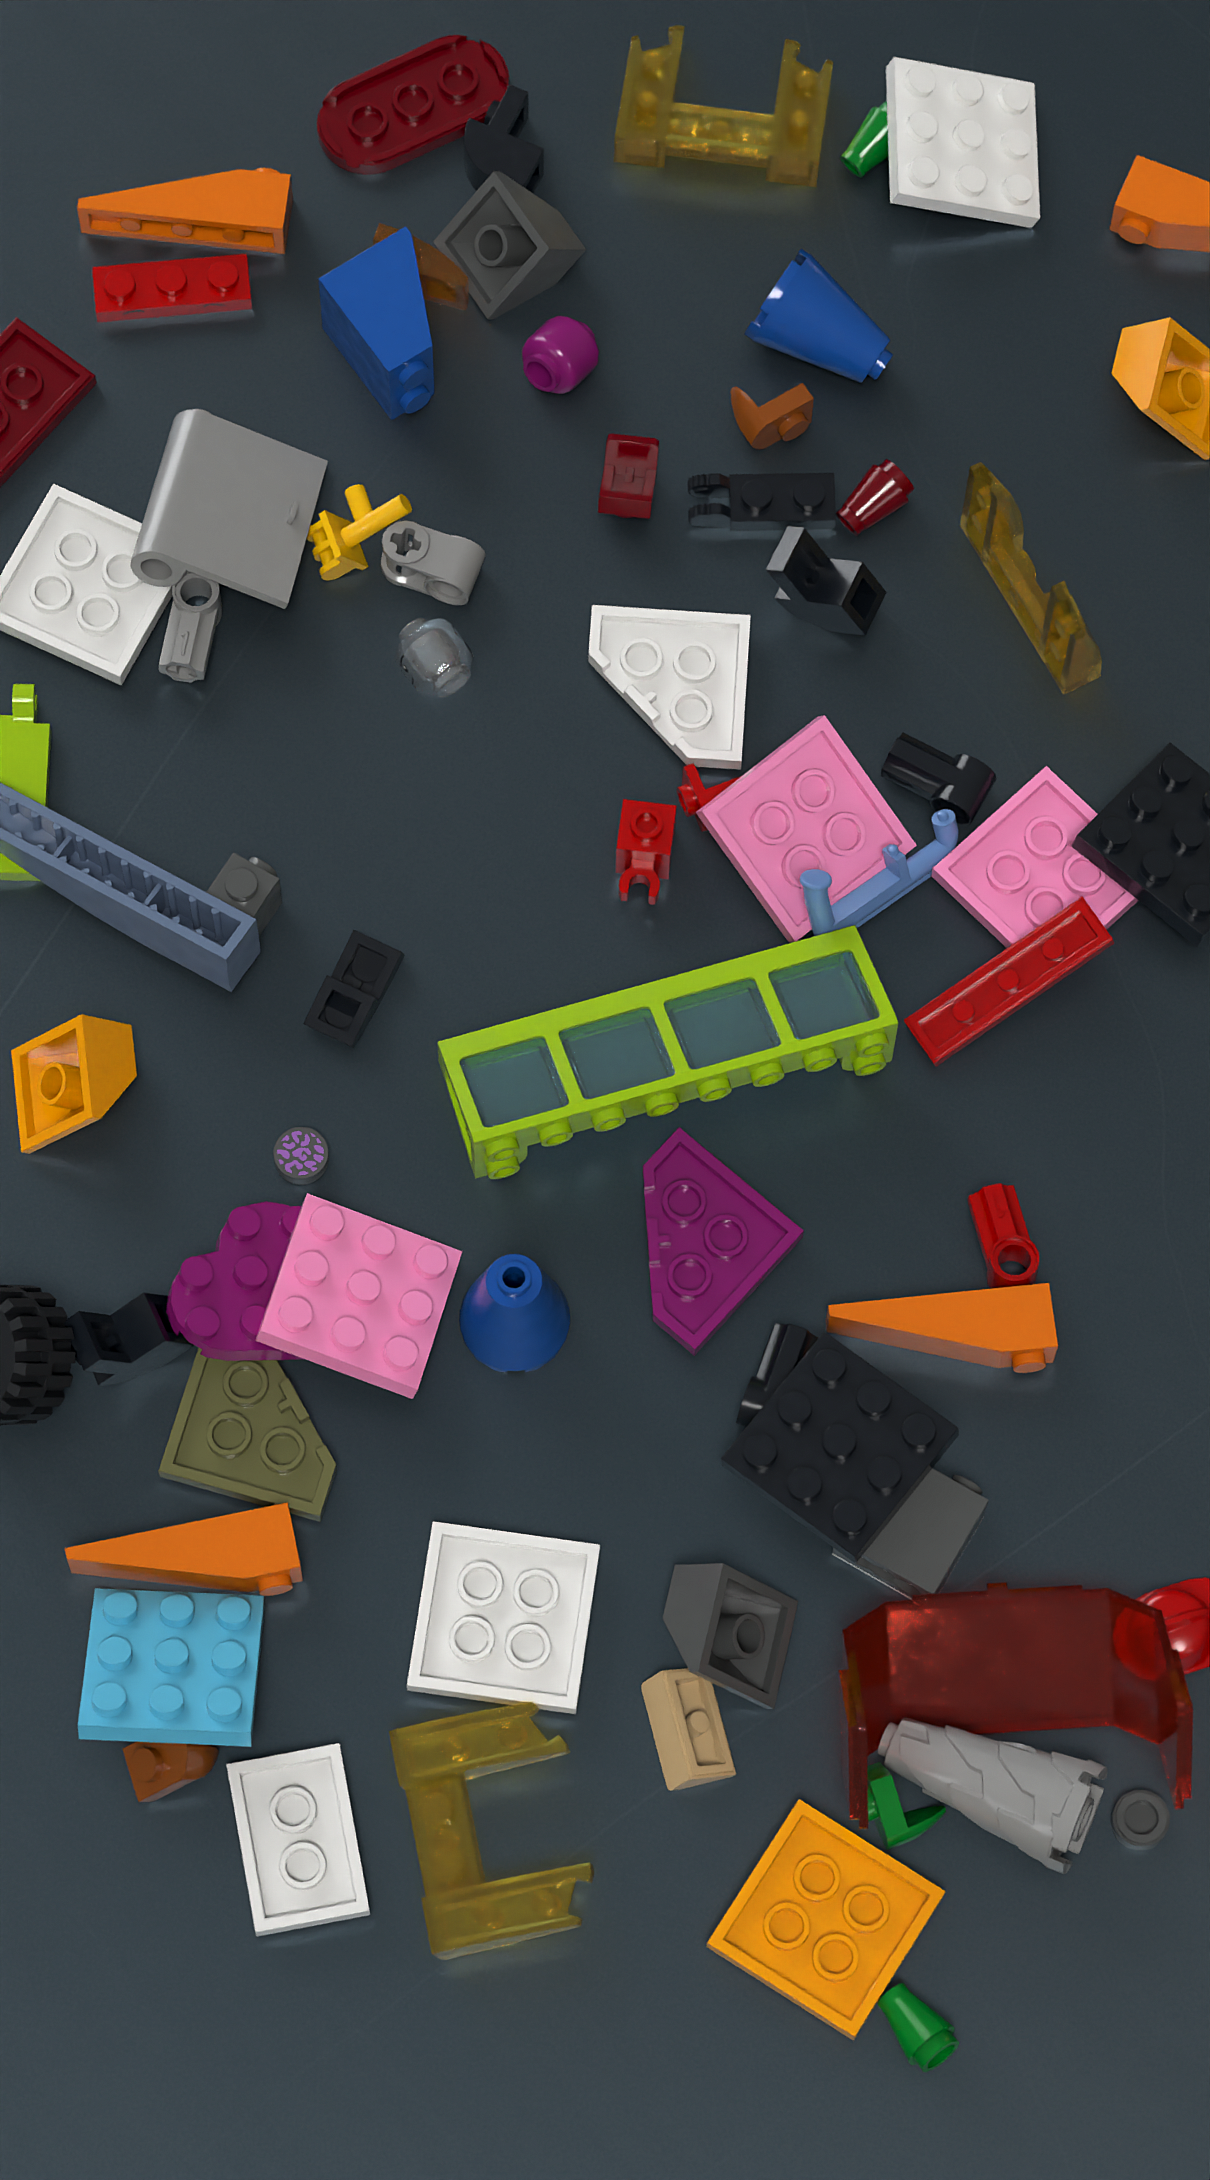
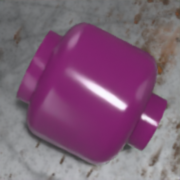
M556 316L547 320L527 339L522 348L523 370L530 383L542 391L558 394L572 391L594 370L599 362V349L592 330L586 324L576 321L571 317Z

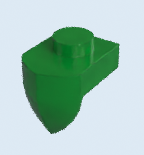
M880 1762L858 1769L863 1783V1787L855 1790L860 1810L866 1822L874 1820L879 1836L887 1850L915 1840L929 1830L946 1813L945 1806L927 1807L903 1813L892 1774Z

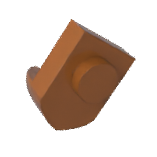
M803 383L760 407L740 388L734 386L731 389V403L735 419L740 430L755 449H765L781 439L784 441L795 439L812 422L814 398Z
M134 1742L123 1748V1753L138 1802H154L194 1780L203 1778L215 1765L219 1750L214 1745Z

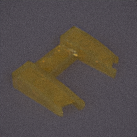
M676 25L668 27L670 45L642 51L638 35L631 37L615 132L614 162L664 168L667 155L767 168L766 181L816 187L833 61L827 59L823 64L822 70L818 73L795 60L800 53L801 44L791 39H785L774 115L675 103L685 26Z
M982 462L969 468L960 522L962 530L1063 695L1099 678L1102 667L1099 647L1065 581L1051 586L1050 592L1045 594L1042 592L1034 579L1036 578L1034 565L1029 555L1022 550L1024 535L1022 514L1011 493Z
M533 1702L466 1713L389 1731L399 1786L406 1791L426 1897L421 1898L431 1952L432 1955L443 1961L581 1927L583 1919L569 1915L568 1911L576 1880L588 1883L593 1881L594 1868L590 1862L488 1883L485 1882L465 1780L570 1754L568 1744L560 1735L548 1742L529 1718L540 1710Z

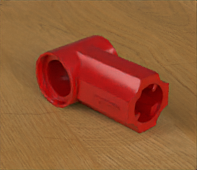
M993 1184L982 1187L976 1193L969 1195L967 1203L988 1269L987 1284L989 1288L1035 1284L1040 1262L1039 1251L1030 1240L1014 1185ZM1007 1261H1015L1023 1265L1026 1272L1020 1275H1010L1005 1273L1000 1268V1265Z

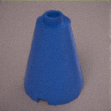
M802 248L760 307L761 312L754 322L751 321L744 333L754 342L859 383H862L867 375L877 380L893 356L891 352L885 349L890 342V338L824 267Z
M508 1254L494 1261L470 1286L461 1304L459 1322L464 1343L478 1361L495 1371L507 1373V1370H525V1372L539 1369L556 1357L567 1339L570 1311L561 1288L533 1260L520 1254Z

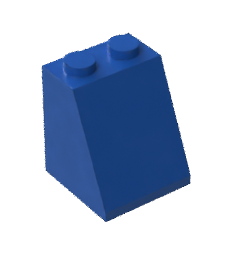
M405 226L318 279L323 330L391 420L404 412L411 414L420 410L428 403L431 396L435 394L433 345L411 232Z

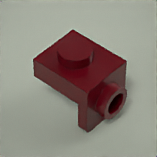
M613 433L607 436L598 513L613 514L622 518L638 517L650 519L657 476L658 439Z

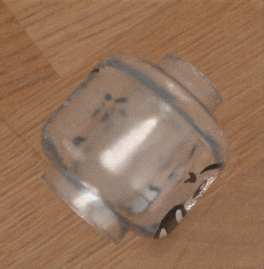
M418 618L410 622L400 632L399 638L401 642L396 648L394 659L400 670L420 695L432 696L436 694L438 698L448 697L462 688L470 679L473 653L448 620L437 618L426 621L424 618Z

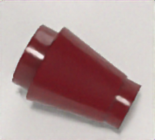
M885 459L879 466L871 465L844 502L843 507L836 512V516L852 534L858 536L863 530L868 529L907 504V496L914 490V487L907 476L893 462Z

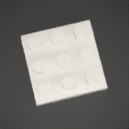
M893 57L886 66L890 203L1032 228L1040 219L1034 83Z
M53 484L0 575V630L122 686L172 597V585L168 587L150 585L140 580L132 572L130 567L131 559L142 523Z
M433 1521L407 1690L576 1714L600 1545Z

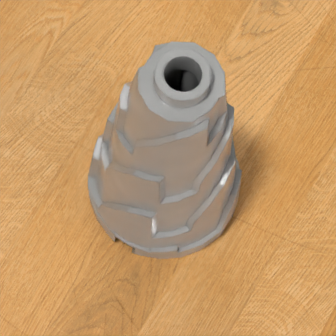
M906 1717L901 1720L899 1725L892 1722L888 1724L878 1747V1754L885 1757V1768L923 1788V1793L960 1811L984 1830L1018 1846V1849L1040 1861L1048 1869L1061 1874H1066L1073 1865L1071 1861L1060 1857L1062 1852L1066 1853L1069 1850L1079 1854L1104 1791V1788L1090 1783L1091 1778L1094 1777L1102 1780L1107 1778V1767L1091 1759L1084 1761L1053 1751L1048 1753L1020 1743L995 1741L948 1725L945 1728H941Z

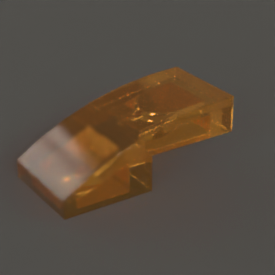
M379 223L373 238V246L399 229ZM412 235L424 299L466 311L469 303V286L466 274L443 253Z

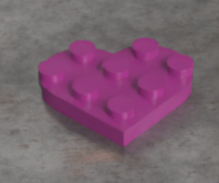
M266 1201L237 1207L232 1210L225 1226L220 1232L216 1241L215 1252L189 1257L182 1263L168 1292L166 1312L174 1333L178 1335L181 1332L189 1343L201 1348L200 1354L202 1356L225 1361L303 1360L301 1357L255 1341L301 1206L290 1207L285 1204Z

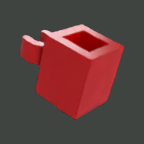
M623 799L616 847L615 872L622 874L619 880V898L621 901L627 902L629 888L633 884L643 883L649 888L648 904L655 905L660 894L659 878L669 879L677 805Z

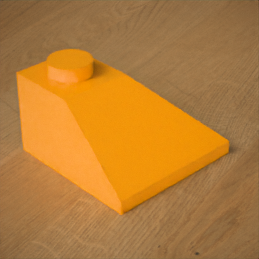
M1170 317L1122 328L1111 374L1144 414L1203 460L1210 459V349Z
M81 1014L11 1050L21 1152L30 1154L100 1120L137 1076L132 1025Z

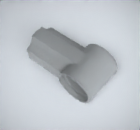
M186 570L181 580L177 584L172 585L173 603L158 668L160 673L170 676L173 680L192 683L193 681L204 680L215 628L222 617V602L219 583ZM193 596H204L209 599L200 606H191L185 603Z

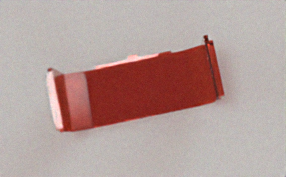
M1007 1582L987 1583V1591L912 1595V1600L886 1601L842 1630L843 1670H838L842 1776L849 1820L858 1819L859 1829H868L867 1757L878 1750L881 1738L888 1724L892 1722L899 1725L905 1717L945 1728L948 1725L973 1734L1115 1726L1159 1745L1175 1810L1184 1809V1799H1191L1193 1705L1178 1649L1171 1648L1164 1617L1159 1609L1108 1588L1083 1589L1082 1585L1008 1589Z

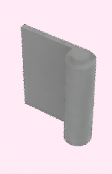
M202 409L179 412L174 417L132 555L130 564L132 572L147 584L168 587L177 584L187 570L285 609L290 599L328 461L214 416Z

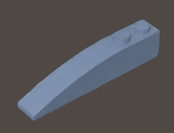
M0 783L1 854L56 892L115 929L232 992L261 952L257 920Z

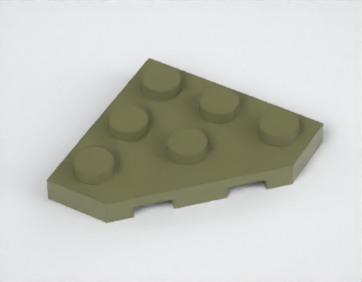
M198 1348L158 1470L159 1476L265 1507L288 1502L290 1514L321 1522L336 1475V1463L326 1445L323 1444L310 1420L309 1414L278 1361H225L202 1356L200 1354L202 1349Z

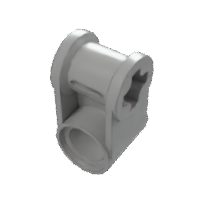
M404 520L390 525L383 534L381 569L386 579L395 585L404 586L430 595L447 604L464 605L469 600L486 554L481 546L467 538L448 535L421 526L413 521ZM409 534L413 536V542L408 541ZM397 565L402 567L401 573L397 571Z

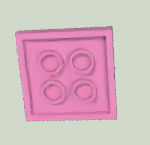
M825 715L818 716L696 812L789 943L798 941L812 930L805 905L803 886L800 884L799 879L803 872L810 869H819L829 873L832 877V884L828 887V896L832 906L886 868L882 852L883 848L889 844H895L898 850L906 855L917 846Z
M1047 766L934 866L931 875L1006 948L1082 896L1106 930L1139 901L1072 847L1076 836L1098 814Z
M307 1193L255 1341L413 1399L422 1379L462 1251Z

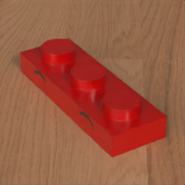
M247 254L92 267L97 323L252 309Z

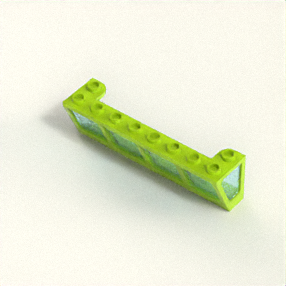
M853 925L438 1041V1061L475 1179L487 1175L490 1179H502L520 1170L519 1164L526 1159L528 1155L527 1146L540 1142L545 1147L559 1145L571 1139L573 1133L593 1127L598 1132L612 1130L624 1124L626 1118L646 1112L650 1117L665 1115L677 1109L679 1103L700 1098L703 1102L715 1101L730 1094L732 1088L749 1083H753L755 1087L768 1086L780 1081L785 1076V1073L805 1068L807 1072L827 1069L834 1065L838 1058L843 1070L854 1071L857 1076L876 1073L882 1070L887 1062L892 1061L898 1020L858 930Z

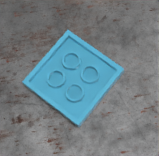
M95 1588L78 1719L79 1739L251 1747L265 1611L264 1596Z

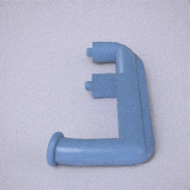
M949 809L935 812L931 819L936 839L908 859L898 850L895 844H889L883 848L882 852L886 868L832 906L828 896V887L832 884V877L829 873L819 869H810L803 872L799 879L800 884L803 886L805 905L813 935L818 936L853 925L858 928L930 878L933 867L956 847L958 825L955 813Z

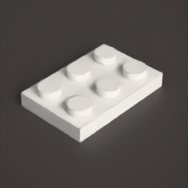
M340 1744L227 1764L256 1936L370 1915Z

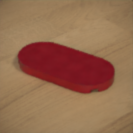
M447 35L430 41L347 79L332 88L323 100V106L317 118V134L320 146L325 155L334 164L346 171L372 175L392 170L463 137L469 118L484 123L491 103L494 100L501 102L509 87V72L506 62L492 45L480 40V43L474 40H467V36Z

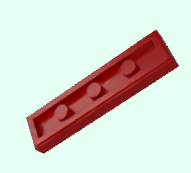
M1082 896L903 1021L932 1063L937 1067L1112 946L1114 940Z

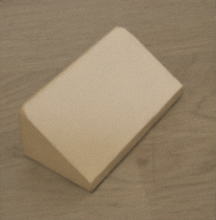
M688 1668L660 1671L644 1681L641 1685V1690L668 1790H681L736 1775L712 1682L691 1673Z

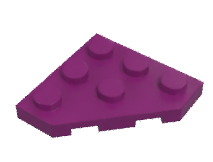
M679 1127L643 1165L642 1172L653 1322L695 1356L803 1238L804 1230Z

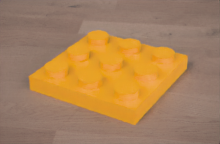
M799 1799L708 1940L706 1947L854 2041L946 1891Z

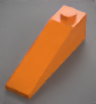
M1136 155L1115 202L1109 230L1118 233L1123 239L1134 244L1145 243L1162 249L1210 252V182Z
M258 168L254 171L237 169L79 198L77 211L81 233L285 254L293 203L291 174H282L271 168Z
M1049 1283L828 1305L825 1321L826 1330L829 1333L995 1368L1013 1367V1371L1017 1373H1030L1044 1369L1046 1363H1053L1058 1349Z
M288 1502L65 1548L71 1573L238 1592L259 1590L262 1596H273L288 1592L293 1588L292 1583L303 1581Z

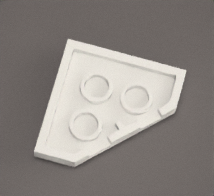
M592 605L588 662L686 765L694 763L695 767L741 770L751 615Z

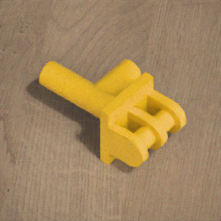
M357 484L347 488L344 492L354 518L353 523L326 510L319 513L320 520L309 527L307 540L314 542L316 546L313 548L312 553L314 559L321 561L323 565L319 570L323 580L337 579L354 568L360 570L368 568L360 543L412 512V506L405 495L399 494L373 510L364 485Z

